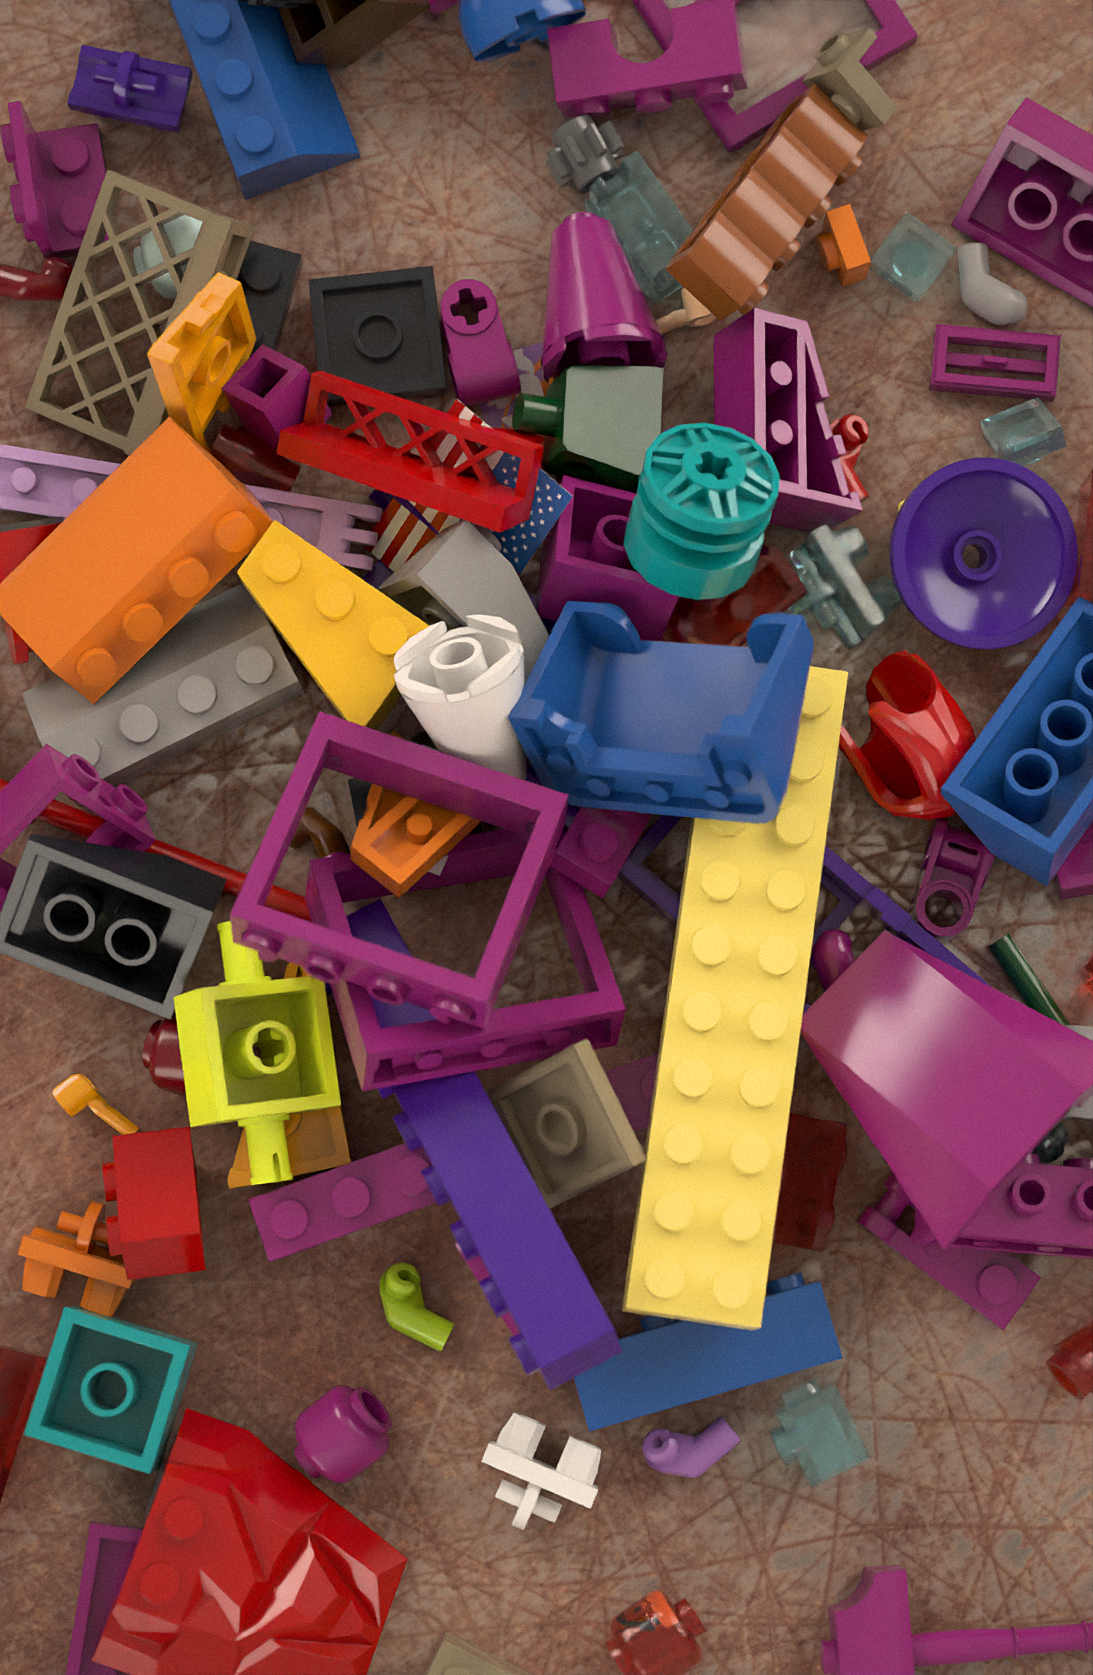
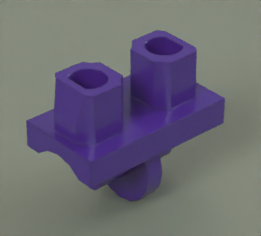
M81 45L77 73L67 104L69 109L73 111L179 133L193 73L189 67L142 58L136 52L125 50L123 53Z

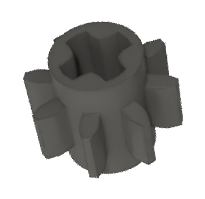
M582 115L564 123L552 133L550 138L555 148L546 153L549 158L546 163L560 188L573 181L579 193L586 194L607 185L619 175L620 168L615 160L624 156L622 149L625 146L612 121L597 127L591 115Z

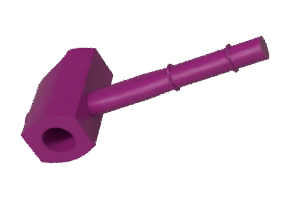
M899 1565L864 1567L861 1580L853 1593L841 1602L828 1607L831 1640L820 1641V1658L823 1674L915 1675L914 1667L982 1662L1013 1656L1016 1659L1018 1655L1083 1650L1085 1653H1088L1090 1649H1093V1622L1086 1623L1082 1620L1079 1624L1017 1629L1014 1626H1011L1010 1629L975 1628L911 1634L906 1569Z

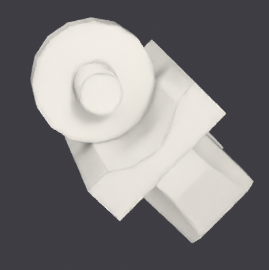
M514 1411L501 1430L497 1442L490 1439L481 1461L529 1482L525 1489L502 1479L495 1498L518 1507L511 1525L524 1530L531 1513L555 1523L562 1504L539 1495L541 1488L591 1509L598 1492V1485L593 1482L598 1472L601 1448L576 1437L569 1436L558 1465L554 1467L533 1458L546 1425Z

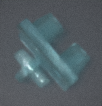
M827 524L813 530L808 535V539L789 554L799 570L791 579L802 597L790 605L789 610L792 615L803 616L813 612L823 630H828L834 626L846 647L850 650L864 642L887 621L885 617L901 603V599L890 579L881 576L865 585L853 566L862 562L869 555L868 544L856 526L852 525L831 532Z

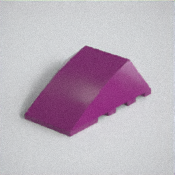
M885 930L802 1015L800 1034L842 1098L846 1100L860 1121L861 1127L875 1148L877 1147L897 1177L898 1183L912 1204L916 1206L944 1252L990 1204L991 1194L1075 1105L1080 1108L1093 1095L1092 1040Z

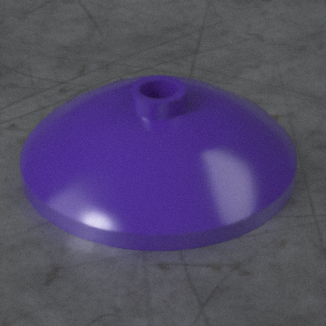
M984 457L961 460L942 467L927 476L912 490L902 504L894 522L890 538L889 553L892 578L899 597L908 612L924 629L934 636L955 646L968 649L987 650L1008 647L1029 639L1040 632L1055 618L1065 604L1071 592L1077 571L1078 546L1076 532L1069 512L1059 495L1044 479L1033 471L1017 463L998 458ZM968 545L973 546L980 556L979 563L974 569L968 567L963 561V551Z

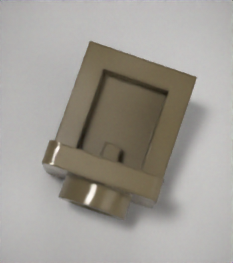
M870 27L848 34L838 31L828 37L815 51L814 57L817 62L802 80L808 88L815 83L831 99V102L855 126L858 125L863 131L885 125L898 108L859 62L877 38Z

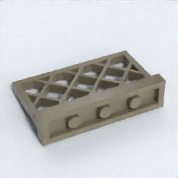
M107 170L25 408L125 450L124 454L130 456L169 415L152 367L133 375L122 344L148 332L151 342L154 344L162 335L159 326L166 323L165 332L193 301L196 294L218 272L236 280L255 226L232 217L224 216L118 172ZM121 189L138 195L147 217V221L123 233L120 232L113 215ZM154 202L170 209L159 214ZM183 215L202 221L194 247L176 256L163 225ZM152 231L165 262L138 275L126 244ZM107 232L109 240L103 242L105 234ZM114 250L126 281L100 293L92 272L97 258ZM188 263L185 273L183 275L180 266ZM169 272L177 295L172 308L155 316L142 285ZM131 291L143 322L117 334L105 303ZM85 292H86V294H87V296H88V300L82 302L83 297H84ZM93 310L105 341L79 352L71 332L76 318ZM110 350L122 382L96 394L84 363ZM64 352H65L66 355H67V357H68V359H66V360H64V361L61 362L62 357H63ZM72 369L85 400L66 409L48 402L47 400L55 377ZM145 382V385H144V388H143V391H142V394H141L138 385H140V384H142V383ZM124 392H127L135 411L127 435L110 428L101 403ZM89 409L93 421L78 414Z

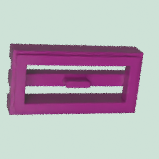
M936 324L933 334L934 347L931 357L932 370L929 390L1054 401L1057 392L1061 335ZM947 343L1046 352L1045 361L947 352ZM945 367L1044 376V382L945 373Z

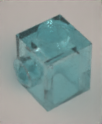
M814 1378L781 1394L785 1405L773 1411L779 1426L769 1430V1433L785 1466L797 1461L806 1482L811 1487L871 1459L835 1385L830 1383L821 1388L817 1379Z

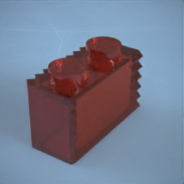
M763 543L755 571L742 588L719 598L696 600L679 596L665 631L675 643L741 647L747 642L746 635L755 618L762 614L785 612L805 596L808 591L781 551L776 547Z

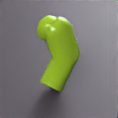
M397 1262L391 1265L383 1273L379 1283V1293L387 1323L394 1330L441 1352L455 1323L425 1308L420 1285V1273L416 1267L407 1262Z

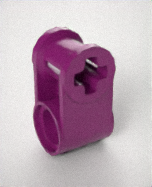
M462 279L451 284L444 292L441 300L440 322L456 398L466 407L522 393L513 350L509 340L506 339L497 301L492 290L483 282L474 279ZM470 303L472 311L478 313V323L467 325L465 318L458 316L459 305Z
M937 818L923 854L920 866L922 871L909 907V915L941 944L951 942L968 926L972 919L980 891L987 880L995 855L987 849L975 834L949 826L948 818ZM934 897L950 901L956 911L955 924L945 928L931 923L925 912L926 901Z

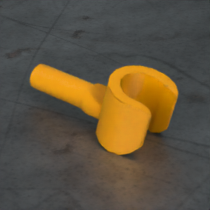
M72 1074L53 1089V1096L72 1118L89 1106L98 1117L122 1135L136 1133L139 1129L137 1125L109 1105L107 1100L100 1095L92 1081L83 1074Z

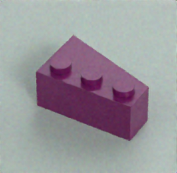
M753 308L750 312L742 315L713 335L714 425L732 428L754 439L772 457L780 475L778 497L775 507L772 509L770 524L821 535L862 512L863 509L858 492L849 493L839 459L846 454L841 435H832L823 401L830 396L808 321Z

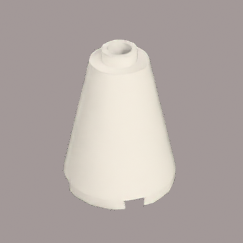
M479 614L465 616L468 623L466 627L448 631L445 621H442L412 636L396 652L393 661L396 668V673L394 674L395 684L439 752L525 780L527 776V755L508 719L512 708L521 696L524 686L523 645L515 626L500 617Z

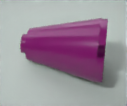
M578 212L569 215L563 220L562 224L554 229L551 236L541 353L543 378L548 383L550 378L555 379L565 367L573 365L649 366L663 368L668 354L665 339L612 223L591 212Z

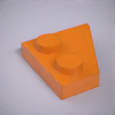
M393 731L390 734L392 736L405 740L395 731ZM372 784L366 800L364 816L359 820L351 844L350 860L400 898L470 833L481 820Z

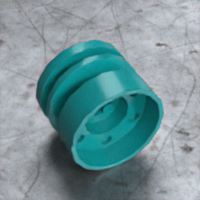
M709 423L678 425L659 434L646 450L642 472L638 480L637 494L633 498L626 525L624 548L631 566L648 583L671 595L696 600L719 598L742 588L755 571L763 545L764 531L770 523L772 509L775 507L778 497L780 475L772 457L754 439L729 427Z

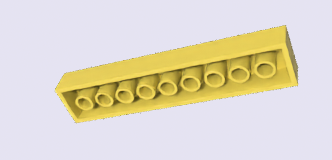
M810 666L788 790L774 820L768 823L755 824L691 818L644 1150L647 1160L642 1164L622 1311L752 1331L761 1328L848 672Z

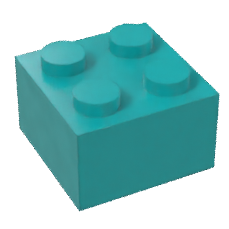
M77 1305L64 1307L24 1435L148 1474L155 1472L159 1469L199 1343L113 1316L107 1317L94 1313Z

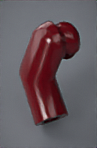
M54 256L46 257L42 261L40 273L0 264V296L14 300L60 301L63 299L73 265Z

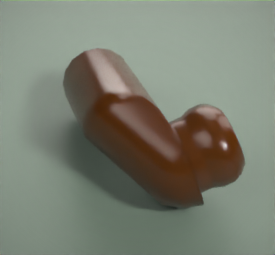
M306 807L289 846L298 849L312 841L319 858H324L329 854L337 852L351 854L342 831L315 808Z

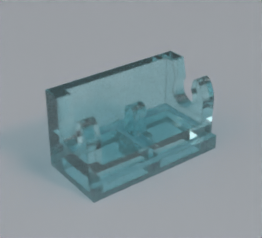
M635 151L622 160L619 167L620 172L607 182L602 177L594 181L590 187V199L585 202V207L588 212L594 213L598 217L607 219L612 223L640 286L653 305H656L683 287L665 270V267L693 229L639 152Z

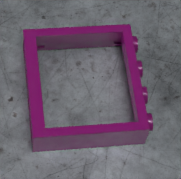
M319 711L231 911L230 919L233 942L258 951L260 960L275 961L278 957L301 965L306 973L318 980L327 983H338L340 980L362 986L366 988V991L371 996L384 1003L402 1005L405 1001L430 1010V1013L436 1019L448 1025L451 1018L485 1029L565 827L569 795ZM323 767L530 837L474 978L263 906Z
M508 829L476 834L468 833L445 855L448 858L440 876L427 872L405 893L515 875L530 837ZM562 832V835H561V837H560V840H559L558 844L560 843L561 839H562L563 836H564V833H563V832ZM337 852L329 854L324 858L309 860L305 900L311 921L314 924L352 936L342 903L394 895L351 861V854ZM551 866L548 867L545 879L585 991L584 994L493 1009L485 1029L451 1018L449 1025L434 1019L380 1029L371 996L366 991V988L344 980H340L338 983H330L362 1091L546 1059L586 1039L589 1040L593 1050L617 1046L626 1008L582 885Z

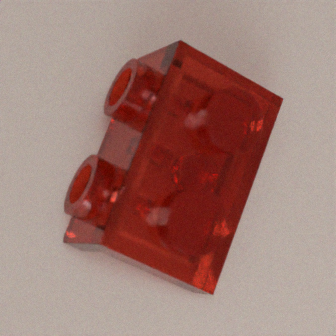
M789 1113L772 1242L819 1252L823 1251L826 1237L831 1232L835 1220L833 1200L838 1175L843 1169L847 1158V1144L845 1141L847 1125L845 1123Z

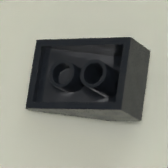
M30 834L0 914V953L171 1020L175 1010L174 997L182 993L227 879L167 855Z

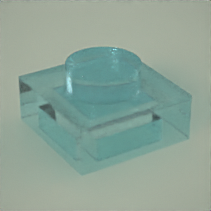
M906 212L870 259L869 269L916 303H919L954 257L957 247L909 212Z
M1038 397L980 420L985 441L999 459L1011 461L1019 465H1029L1038 462L1047 454L1067 447L1062 425Z

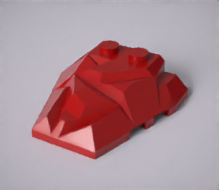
M186 1407L165 1461L162 1479L118 1596L115 1595L92 1656V1661L130 1675H366L408 1558L346 1508L341 1507L316 1487L311 1480L265 1446L250 1431Z

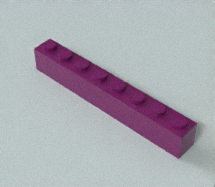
M658 1053L604 1072L633 1132L648 1128ZM404 1143L248 1199L269 1262L286 1258L436 1204L421 1173V1170L431 1166L423 1148L420 1147L410 1152Z

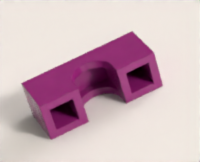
M719 0L671 8L673 22L671 44L662 56L647 63H634L626 60L619 54L617 35L609 19L548 28L555 98L564 117L574 116L576 118L582 115H591L594 121L598 122L611 117V110L635 107L636 112L655 113L671 108L673 100L697 97V101L700 103H718L733 98L734 91L748 89L740 20L734 0Z

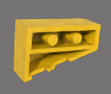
M274 520L239 568L237 574L246 590L343 719L378 730L402 696L396 687L394 677L396 668L393 661L396 652L412 636L426 629L429 625Z

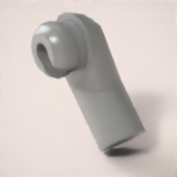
M970 243L958 247L956 251L960 292L965 307L988 322L999 326L1006 325L1007 323L1015 324L1021 321L1028 309L1027 298L1022 291L1012 289V287L990 275L988 246L984 243Z

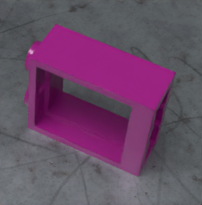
M47 743L0 791V854L61 791L106 819L85 841L86 843L145 852L155 841L145 815L148 812V807L134 790L124 784H119L115 788L101 779L97 770L80 755L73 753L67 757ZM1 857L0 914L17 867Z

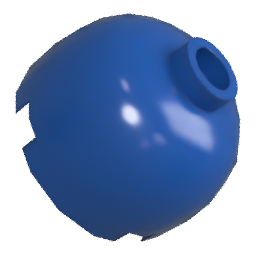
M460 0L458 18L467 48L471 50L476 62H483L520 51L519 44L539 37L541 42L547 40L548 28L576 24L585 17L586 8L583 0Z

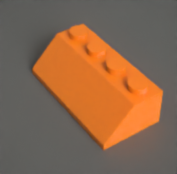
M168 417L0 583V615L54 673L92 704H95L257 545L273 520L255 495L171 417Z

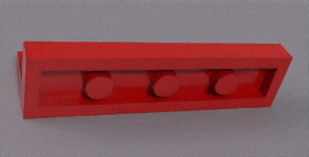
M318 371L311 374L303 422L280 430L276 454L485 528L502 532L529 520L544 446L324 371ZM328 393L345 399L356 419L355 423L345 429L323 423ZM366 405L376 409L372 412H369ZM387 412L399 416L412 441L400 448L387 445L375 420ZM421 424L432 428L425 432ZM359 430H362L364 436L355 433ZM441 432L455 435L468 460L455 468L443 464L430 439ZM477 443L487 446L488 448L481 451ZM416 448L420 456L410 452ZM498 451L520 457L521 462L516 487L512 488L498 483L486 458ZM472 467L476 475L465 471Z

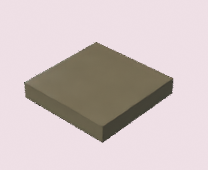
M588 1039L568 1047L486 1092L549 1209L647 1160Z

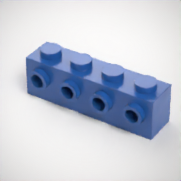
M802 1272L767 1281V1295L764 1298L761 1328L754 1331L652 1315L639 1318L642 1331L618 1337L622 1350L621 1353L574 1377L589 1431L842 1359L821 1282L815 1280L805 1283Z

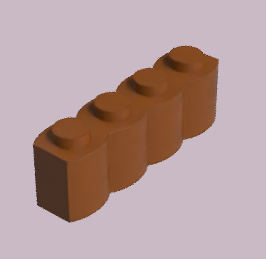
M814 83L792 99L778 115L763 136L761 142L748 155L732 177L730 183L705 212L697 227L674 253L665 270L719 321L736 310L742 315L747 314L768 292L769 286L764 282V279L770 270L773 269L775 272L780 270L799 250L801 243L795 237L803 226L806 229L810 228L831 206L832 200L827 194L834 184L836 186L842 185L859 168L863 158L858 154V151L863 146L868 135L858 125L855 126Z

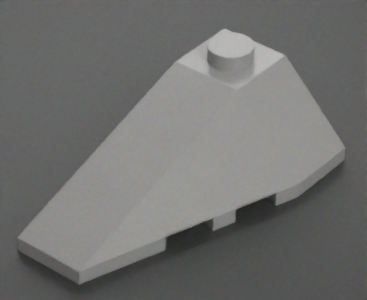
M466 520L444 528L378 587V591L429 626L445 621L448 631L466 627L468 623L465 616L479 614L500 617L515 626L523 645L524 684L549 638V634L513 565L500 553L502 547L498 539L485 527L474 523L471 524Z

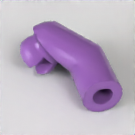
M720 1416L696 1437L671 1432L664 1428L654 1429L645 1436L642 1443V1451L647 1464L659 1473L697 1478L737 1446L741 1439L723 1417Z

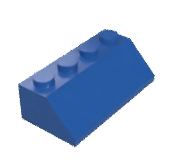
M168 0L245 200L361 157L326 65L297 62L278 7L250 5L248 1Z
M1080 596L944 783L940 793L993 855L1045 886H1048L1093 821V603Z

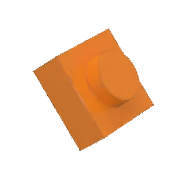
M847 204L826 211L821 229L822 234L816 236L817 248L824 268L827 272L836 270L842 287L865 280L871 260L851 205Z

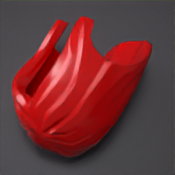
M906 650L892 653L872 670L865 686L866 697L869 703L868 714L871 719V730L868 738L858 748L850 734L841 724L838 749L848 759L873 799L892 815L925 821L953 816L957 812L940 794L941 788L975 742V733L954 698L941 684L933 669L915 653L908 654Z

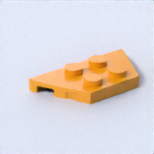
M219 272L196 294L193 301L158 338L147 353L169 417L210 454H212L214 448L207 445L204 431L216 410L228 413L231 406L221 388L249 359L257 339L241 282Z

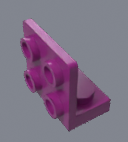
M21 101L9 102L10 123L0 125V132L7 163L13 162L17 182L20 183L10 185L9 187L15 221L17 224L22 223L27 243L35 241L44 258L49 256L58 258L78 256L107 172L101 130L98 123L36 133ZM107 232L105 234L103 242L109 240Z

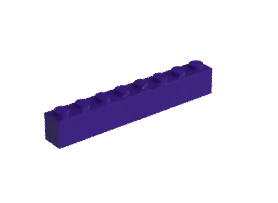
M381 899L346 916L352 937L412 957ZM324 982L328 996L333 994L330 983ZM371 996L380 1029L436 1019L430 1013V1010L405 1001L402 1005H391ZM475 1071L378 1088L377 1090L382 1099L394 1094L403 1112L392 1118L409 1151L412 1152L422 1147L431 1163V1166L421 1170V1173L437 1205L441 1206L449 1201L452 1203L460 1220L449 1227L467 1262L478 1256L483 1262L489 1276L479 1281V1284L494 1314L499 1318L509 1312L519 1333L508 1340L526 1375L528 1376L539 1370L549 1390L621 1353L622 1350L612 1324Z

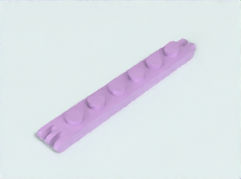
M0 444V510L44 518L64 517L65 520L121 464ZM245 485L255 495L273 521L276 520L343 567L361 571H372L373 558L363 554H349L351 543L376 547L378 533L354 529L355 518L366 522H380L382 508Z

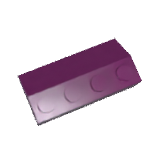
M1026 97L1006 123L951 226L986 244L989 248L1093 307V135Z

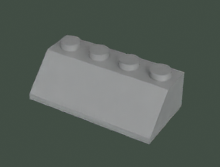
M242 583L192 608L95 704H92L58 675L23 692L22 696L42 747L47 743L67 757L73 753L80 755L97 770L101 779L116 788L119 784H125L304 694V691L264 612ZM67 795V797L71 799L77 806L82 805L81 803L77 802L76 800Z

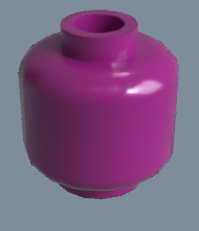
M347 1385L332 1387L297 1417L294 1425L295 1437L298 1445L294 1448L296 1459L301 1467L314 1478H319L323 1475L328 1480L336 1483L350 1482L387 1452L390 1443L388 1431L392 1427L391 1417L383 1403L369 1389L364 1387L354 1389Z

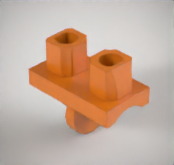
M91 1201L84 1217L65 1211L61 1212L57 1229L77 1235V1238L39 1226H35L30 1235H23L17 1255L27 1257L22 1284L24 1291L43 1297L56 1298L60 1294L66 1271L69 1270L88 1276L80 1304L81 1307L107 1317H112L117 1312L128 1289L139 1279L127 1280L123 1255L110 1256L109 1248L96 1244L100 1242L108 1245L107 1227L103 1223L106 1211L105 1204Z

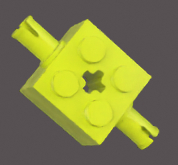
M231 921L217 924L216 927L220 937L225 982L219 983V986L199 988L174 997L190 1127L237 1121L238 1127H245L251 1171L250 1184L257 1185L292 1180L293 1173L290 1171L284 1121L290 1120V1114L312 1112L341 1105L325 983L312 976L272 980L271 976H264L263 961L259 959L258 951L234 943ZM252 1046L260 1047L261 1058L254 1056Z

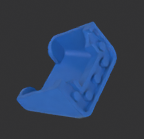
M567 601L508 719L541 784L546 788L569 795L568 804L744 823H768L777 816L787 794L814 649L813 638L804 616L785 613L762 614L753 620L746 635L749 647L641 640L635 626L620 607L608 602Z

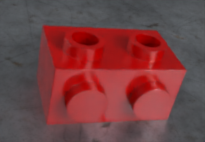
M190 1126L112 1136L114 1162L102 1163L106 1202L117 1201L118 1215L106 1217L110 1256L123 1255L127 1280L206 1270L197 1171Z

